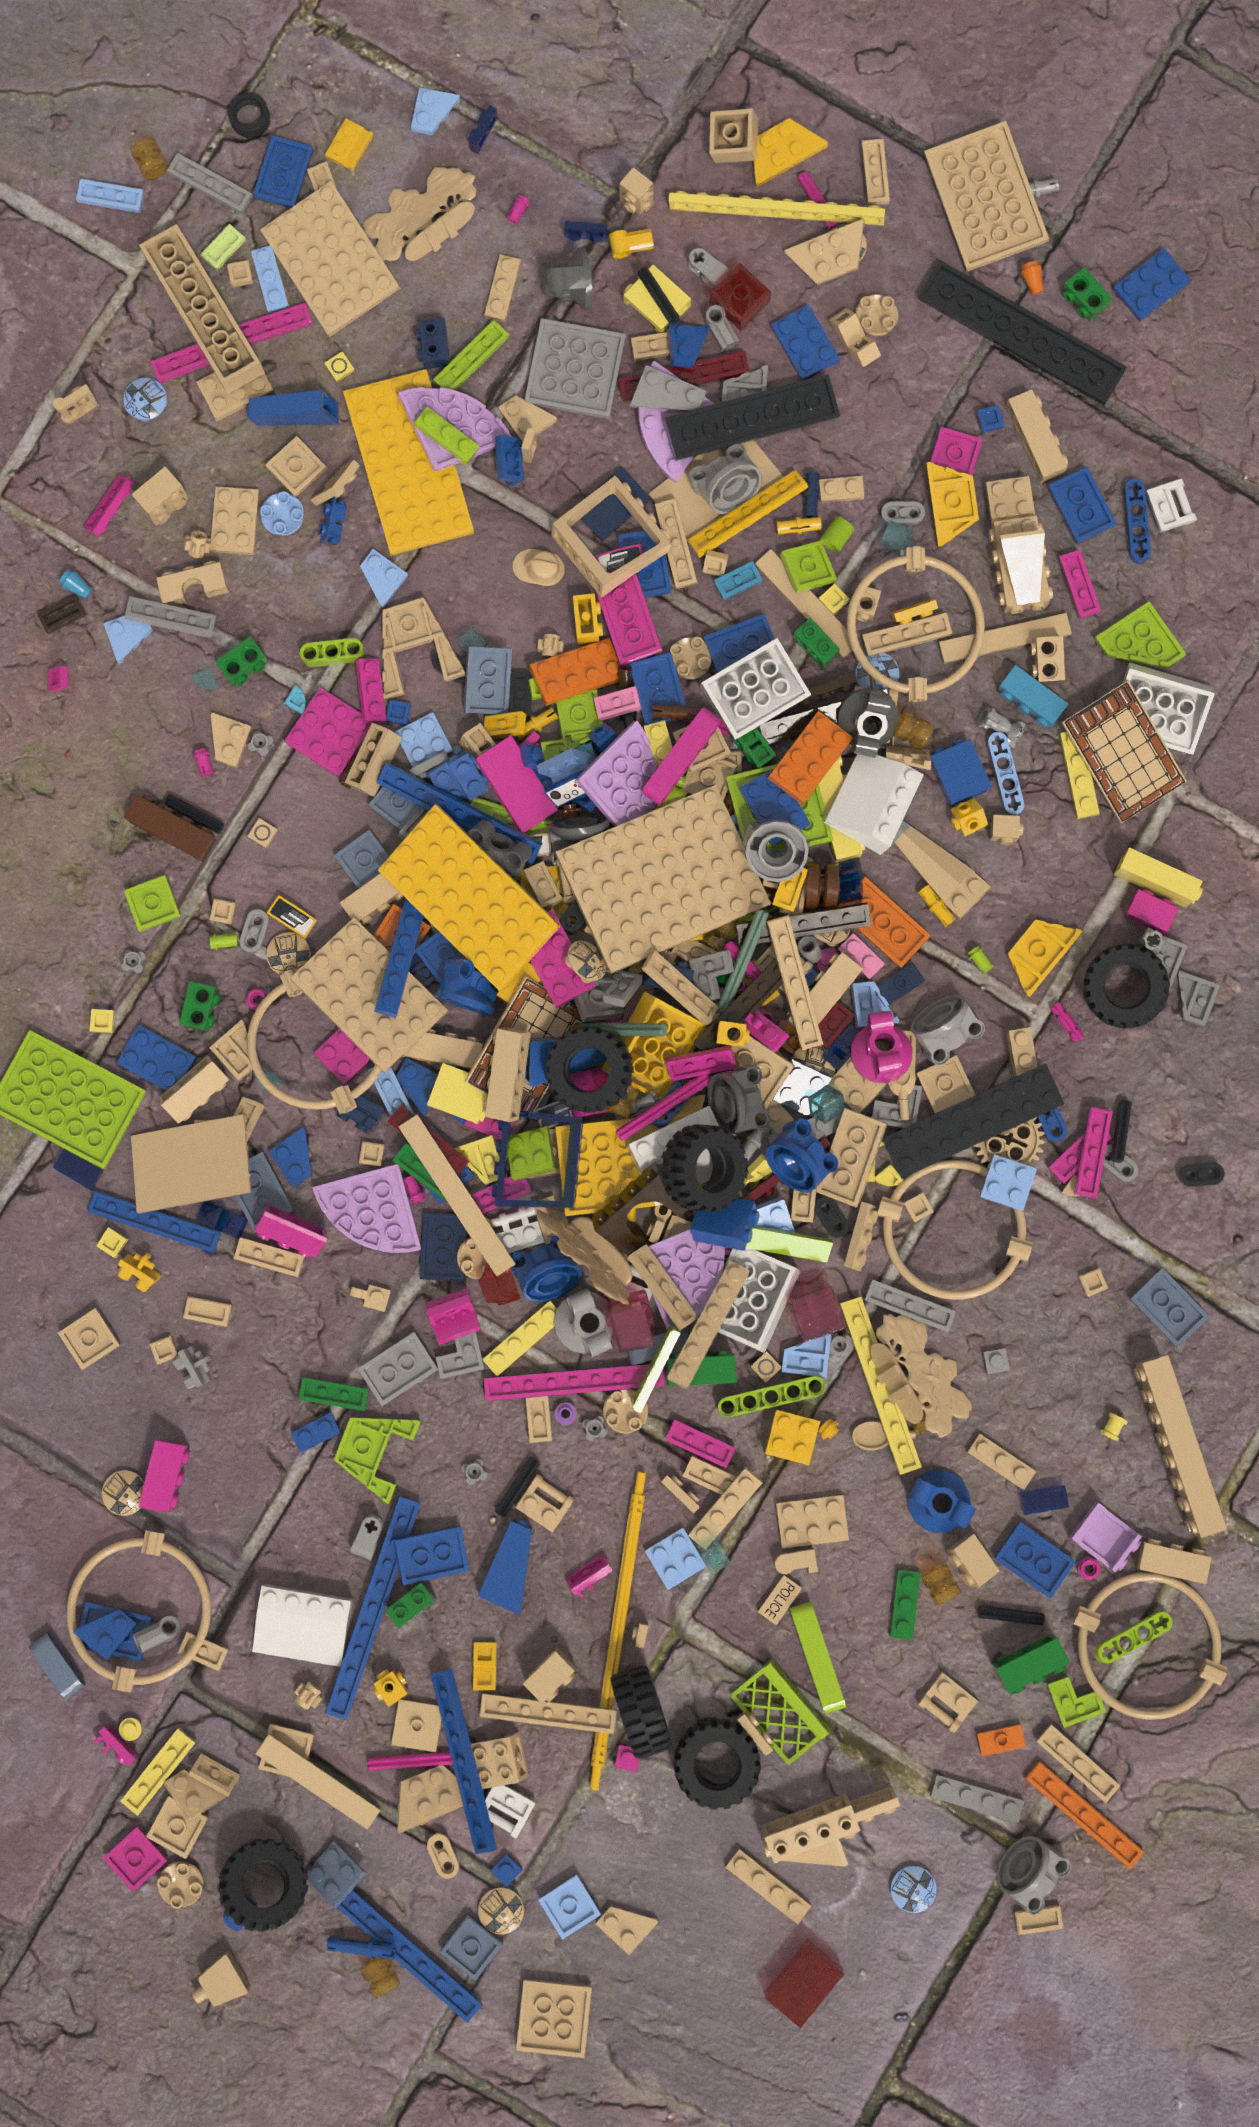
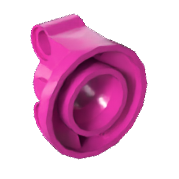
M892 1012L868 1013L866 1027L856 1034L851 1045V1060L855 1070L863 1078L874 1083H889L902 1077L908 1071L912 1062V1045L905 1033L894 1026ZM875 1041H888L893 1045V1048L889 1051H881L876 1047Z

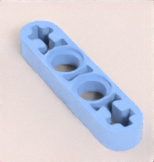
M995 732L989 737L987 747L1005 813L1010 816H1017L1024 808V800L1009 742L1005 734ZM995 738H998L999 741H1003V743L1000 745L1001 752L1005 750L1006 753H1000L997 756L994 755V753H998L997 745H992ZM1000 758L1007 759L1009 767L1007 769H1000L997 766V760ZM1005 779H1011L1014 782L1012 790H1005L1003 788L1002 782ZM1017 793V795L1013 796L1014 803H1019L1016 811L1008 807L1011 804L1010 796L1005 798V795Z

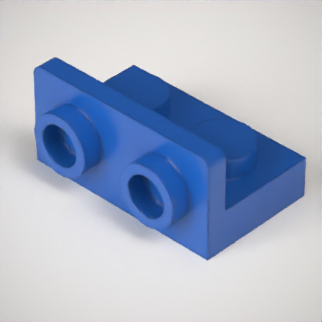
M505 435L496 436L498 480L506 481L507 486H513L524 481L521 439Z

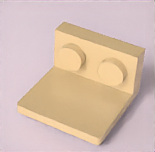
M520 1732L511 1733L503 1738L471 1744L482 1789L519 1783L529 1777Z

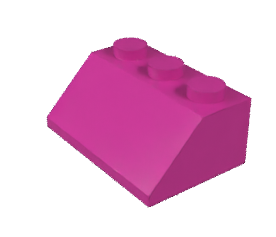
M267 1203L264 1204L254 1226V1231L257 1232L256 1235L264 1240H269V1238L278 1241L277 1245L285 1249L292 1247L298 1250V1254L306 1258H310V1256L316 1258L327 1240L326 1229Z
M165 1439L155 1440L139 1508L171 1512L173 1508L177 1507L179 1495H177L178 1486H182L185 1473H182L183 1466L188 1463L190 1457L189 1445Z

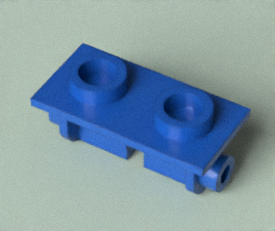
M333 497L324 504V523H321L319 528L320 543L329 540L330 544L337 545L338 541L341 540L343 526L336 524V521L344 522L347 507L344 501L337 500V503H335L336 497Z

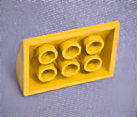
M644 992L627 1023H664L668 1026L667 1035L620 1036L619 1039L626 1044V1049L631 1053L633 1059L631 1064L634 1066V1073L631 1075V1079H633L631 1086L645 1094L654 1091L658 1095L659 1101H661L676 1083V1081H671L666 1058L692 1053L696 1047L692 1042L706 1029L707 1025L655 996ZM607 1059L602 1070L609 1074L610 1065Z

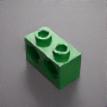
M1085 267L1067 280L1062 288L1064 298L1069 303L1072 302L1077 307L1079 315L1084 319L1086 318L1089 322L1106 310L1113 299ZM1080 285L1083 290L1077 291L1073 286ZM1088 301L1096 302L1097 307H1091Z
M811 618L794 632L793 639L822 670L839 655L840 648Z
M250 636L216 660L215 663L234 687L244 684L248 680V676L254 672H261L266 667L268 660ZM250 653L257 654V658L254 661H247V656ZM232 666L240 667L236 674L229 673V669Z
M757 728L736 740L733 736L731 738L754 770L767 767L776 759L777 755Z
M189 981L179 1025L208 1032L209 1027L213 1028L215 1022V1015H213L214 1006H218L220 1001L218 989L213 986ZM207 991L209 993L208 1000L199 1002V994ZM196 1013H203L204 1019L201 1023H194L193 1017Z
M422 1581L388 1607L385 1612L399 1629L437 1598L425 1582Z

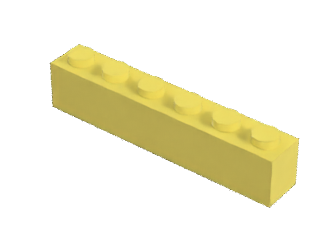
M841 755L819 783L827 815L846 777V774L842 775L840 766H843ZM830 826L833 841L830 842L835 863L861 857L865 846Z

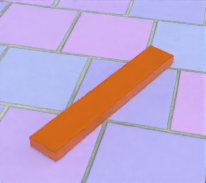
M1039 1760L1024 1777L1129 1869L1143 1855L1144 1851Z

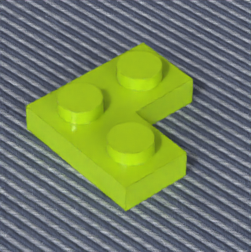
M1069 1676L1047 1683L1063 1728L1106 1713L1102 1699L1095 1691L1076 1697Z

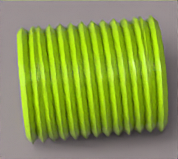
M837 516L820 540L824 546L837 553L840 552L855 529L847 520Z

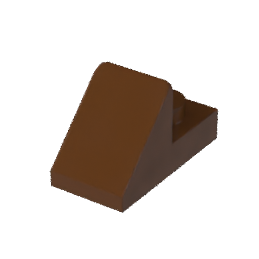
M781 1019L776 1025L786 1032L789 1037L780 1048L794 1056L795 1052L800 1048L795 1028L788 1021Z

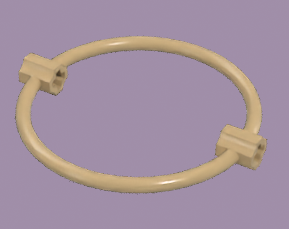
M913 546L905 549V556L896 557L881 563L862 579L855 589L849 604L847 631L850 645L858 662L871 677L890 689L907 693V701L924 702L927 701V693L936 692L951 686L970 670L983 644L985 621L980 599L965 576L951 565L936 558L925 556V548ZM900 565H905V571L909 572L924 571L925 565L947 573L962 586L974 609L976 635L969 656L952 675L933 684H927V678L923 677L908 678L907 684L886 677L868 661L858 641L856 613L863 593L879 575Z
M287 970L280 975L282 984L273 989L261 1001L252 1016L247 1034V1052L251 1067L260 1083L272 1095L285 1103L299 1108L316 1110L337 1107L339 1114L348 1113L357 1107L354 1099L362 1095L380 1075L381 1070L376 1065H374L366 1079L352 1091H350L348 1085L340 1086L330 1092L333 1099L313 1101L300 1099L280 1090L268 1079L259 1063L256 1051V1034L263 1014L270 1004L284 992H287L288 997H296L303 993L290 980L298 970Z
M942 1160L908 1175L897 1186L890 1199L882 1197L877 1215L884 1218L883 1234L889 1257L899 1273L910 1284L927 1294L939 1298L952 1300L974 1298L988 1293L1001 1285L1012 1274L1020 1260L1028 1262L1033 1242L1026 1241L1024 1212L1014 1209L1017 1221V1238L1011 1236L1006 1256L1011 1257V1259L999 1275L991 1281L973 1289L951 1291L931 1286L912 1274L900 1259L892 1235V1222L899 1221L904 1203L899 1202L903 1193L917 1179L933 1171L958 1168L970 1170L986 1177L989 1170L980 1164L966 1160Z
M145 1530L144 1538L125 1539L103 1548L85 1563L70 1589L67 1602V1626L72 1643L80 1657L90 1668L103 1677L114 1681L112 1686L114 1690L132 1692L134 1685L155 1683L176 1674L198 1653L209 1629L211 1599L205 1578L187 1554L177 1547L164 1542L165 1534ZM133 1547H142L141 1553L161 1556L162 1551L181 1561L193 1575L202 1601L200 1628L188 1651L170 1667L142 1676H136L137 1669L117 1666L116 1672L106 1668L94 1659L85 1648L82 1640L73 1633L77 1629V1598L87 1575L107 1556Z
M1154 1572L1129 1574L1105 1586L1096 1594L1087 1608L1078 1606L1075 1611L1072 1624L1080 1627L1078 1654L1084 1675L1092 1689L1105 1703L1125 1715L1147 1720L1176 1716L1190 1709L1201 1700L1213 1683L1221 1686L1225 1680L1228 1667L1220 1664L1221 1636L1216 1619L1210 1607L1199 1593L1177 1578ZM1152 1581L1179 1589L1200 1608L1210 1629L1212 1658L1211 1660L1204 1659L1199 1668L1198 1675L1204 1681L1188 1699L1167 1709L1141 1710L1119 1702L1101 1686L1089 1663L1087 1654L1088 1631L1095 1633L1101 1614L1095 1611L1111 1593L1131 1583Z

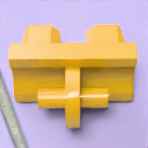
M149 1252L144 1256L136 1253L134 1257L128 1253L118 1263L121 1266L118 1276L128 1281L132 1275H135L139 1278L135 1286L142 1292L147 1291L156 1283L162 1274L154 1270L156 1264L149 1261L152 1256Z

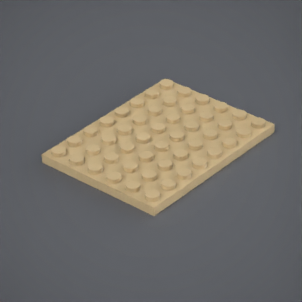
M716 785L555 852V856L610 974L647 959L649 954L655 950L661 953L752 914L758 909L771 905L759 876L754 873L748 864L745 846L742 844V840Z

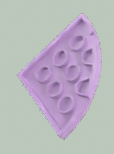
M653 361L652 365L650 366L656 370H659L663 373H666L670 376L679 379L677 376L672 374L670 371L665 369L656 361ZM704 396L700 408L713 405L714 403ZM638 407L639 427L646 449L657 463L658 468L676 483L693 457L675 461L663 419L664 417L683 412Z
M418 387L398 392L397 397L434 473L461 463V461L413 426L426 407H429L480 446L473 457L496 449V436L505 435L512 437L503 422L487 410L484 404L464 393L441 387L439 389Z
M633 721L575 780L614 827L650 813L656 808V803L641 793L658 767L650 748V740L638 721Z
M397 1164L312 1187L315 1197L327 1218L341 1233L354 1242L377 1251L389 1253H407L422 1250L400 1166Z
M687 1230L648 1247L696 1315L699 1316L722 1276L725 1250L721 1246L694 1241L691 1231ZM652 1293L666 1329L668 1330L671 1324L676 1326Z

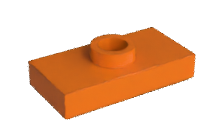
M1021 1724L976 1733L982 1757L1026 1747Z

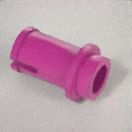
M522 195L514 198L515 202L506 216L508 221L516 225L519 224L524 211L530 207L529 199Z
M206 748L194 751L193 759H196L200 777L214 774L208 756L210 752H207Z
M412 1175L403 1179L410 1196L409 1201H412L413 1205L424 1201L426 1193L422 1192L417 1179Z

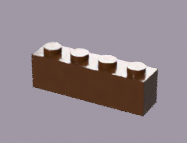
M135 795L123 816L127 822L204 862L216 841L211 835L213 833L211 830L204 826H201L200 829L192 825L193 821L183 815L181 818L173 815L175 811L165 805L160 808L154 804L155 800L147 795H143V797Z

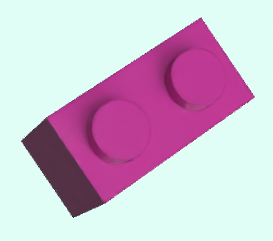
M1138 889L1124 917L1165 935L1179 908L1175 907V904L1168 899L1163 898L1160 900L1154 897L1155 894L1147 889H1142V891Z

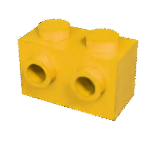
M595 593L573 596L578 645L599 642V636H603L602 622H597V615L601 614L600 602H595Z

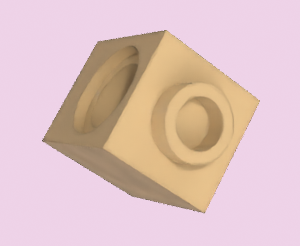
M867 587L857 608V620L862 622L873 621L881 594L880 590ZM867 601L872 607L870 609H863L860 603Z

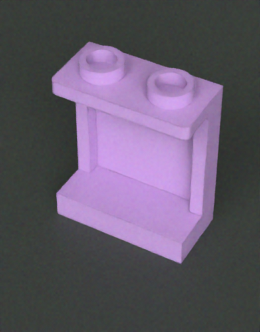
M1094 1502L1068 1538L1110 1570L1116 1572L1117 1570L1121 1571L1128 1562L1126 1557L1131 1551L1134 1553L1139 1548L1142 1535L1127 1526L1100 1503Z

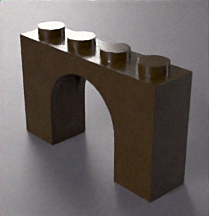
M655 1162L646 1168L637 1179L630 1182L620 1194L614 1196L602 1210L597 1211L592 1218L594 1231L629 1256L647 1244L648 1246L645 1232L627 1219V1215L632 1208L640 1203L653 1201L663 1204L679 1217L689 1209L675 1204L671 1199L672 1196L667 1195L664 1189L666 1185L662 1184L661 1180L663 1172L660 1171V1165Z

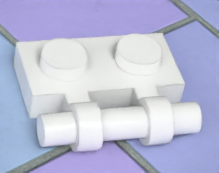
M533 1206L526 1209L525 1207L518 1208L516 1212L507 1215L502 1213L499 1214V1217L491 1219L493 1228L502 1225L504 1232L497 1233L496 1235L509 1254L545 1243L539 1222L529 1223L528 1217L536 1215ZM521 1219L523 1226L510 1229L509 1223Z

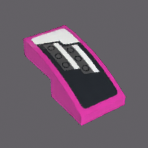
M641 544L632 545L599 554L596 558L607 573H612L642 555L643 548Z

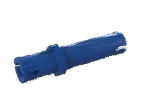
M329 1936L327 1940V1950L333 1952L359 1954L371 1959L374 1957L394 1959L396 1953L395 1944L380 1943L373 1939L362 1941Z

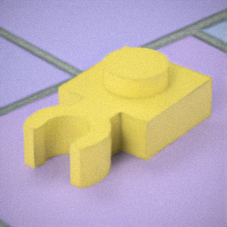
M761 1154L747 1168L749 1173L743 1183L745 1186L749 1184L753 1190L758 1186L760 1179L766 1181L773 1174L765 1155Z

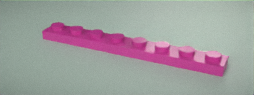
M650 1364L484 1378L485 1400L639 1388ZM663 1369L654 1387L664 1386Z

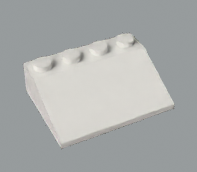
M778 638L703 681L700 685L709 703L735 740L811 696Z
M1129 662L1122 683L1129 680L1166 746L1193 755L1215 694L1214 687Z
M856 754L824 823L881 855L891 846L924 774L904 763L876 755L875 758Z
M710 1106L628 1144L626 1147L639 1174L641 1175L646 1168L655 1162L659 1165L663 1164V1158L661 1157L663 1151L667 1150L666 1144L669 1140H673L672 1136L677 1131H682L683 1127L693 1126L694 1124L719 1126ZM707 1149L700 1154L696 1163V1177L700 1185L709 1181L712 1174V1158ZM653 1202L655 1206L661 1204L658 1202Z
M745 1248V1251L732 1249L723 1272L729 1261H732L750 1270V1273L718 1333L765 1353L800 1271L791 1265L754 1249Z
M269 1584L262 1585L257 1608L252 1652L340 1667L344 1656L353 1599Z

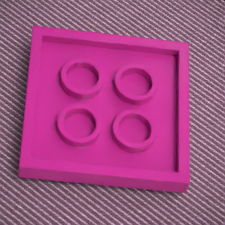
M320 687L284 742L340 778L347 768L348 761L354 757L359 745L363 743L371 724H363L360 712Z

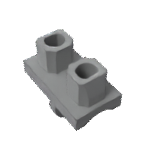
M193 1346L178 1352L179 1355L173 1360V1364L176 1369L182 1370L186 1367L190 1375L183 1378L187 1389L198 1388L212 1381L208 1374L211 1369L207 1362L212 1360L210 1355L204 1358L201 1351L196 1352Z

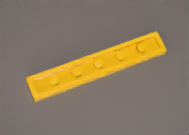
M796 470L792 471L687 539L688 545L699 558L707 553V550H713L807 489V482Z

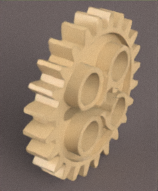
M1035 1117L998 1134L1003 1137L1010 1134L1012 1140L1027 1144L1026 1148L1013 1142L1007 1145L1005 1139L992 1137L972 1146L979 1148L975 1155L983 1156L980 1163L982 1164L987 1161L989 1163L987 1169L990 1167L994 1154L1033 1167L1031 1160H1039L1035 1154L1043 1153V1150L1038 1146L1045 1143V1141L1039 1139L1045 1133L1038 1132L1037 1130L1042 1124H1035L1034 1121L1037 1118ZM1019 1127L1027 1129L1028 1136L1026 1139H1021L1017 1135ZM991 1140L999 1143L1000 1149L998 1152H992L989 1149V1142ZM1012 1148L1019 1149L1021 1156L1018 1160L1011 1158L1010 1150Z

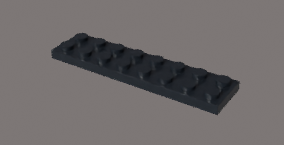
M827 374L664 417L663 420L674 459L679 461L728 448L735 444H743L840 417L830 377Z
M1046 1063L889 1134L883 1137V1140L902 1179L1060 1107L1065 1103Z

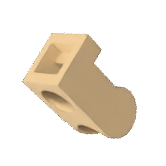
M814 1548L782 1553L774 1560V1566L781 1574H789L794 1569L806 1567L809 1573L818 1572Z

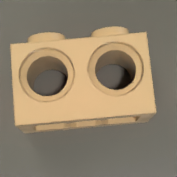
M1063 636L1033 638L1034 642L1030 643L1031 656H1034L1035 664L1031 666L1032 677L1038 682L1065 680ZM1044 642H1048L1052 646L1049 654H1044L1041 650ZM1045 664H1050L1053 668L1052 674L1048 677L1042 671Z
M481 723L464 733L458 742L468 755L472 753L475 758L496 745Z

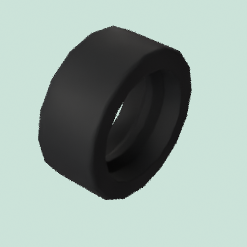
M243 93L231 101L228 108V117L233 130L238 135L245 138H255L267 130L270 124V112L265 100L261 96L254 93ZM247 105H255L262 112L261 120L252 126L241 125L237 120L238 111Z

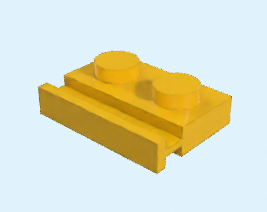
M345 118L325 153V157L353 172L373 138V132H369L364 127Z

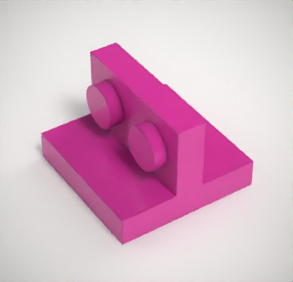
M467 1288L425 1303L426 1313L433 1326L439 1345L481 1330Z

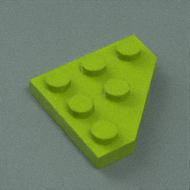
M1150 601L1094 638L1106 657L1151 666L1169 668L1187 655Z

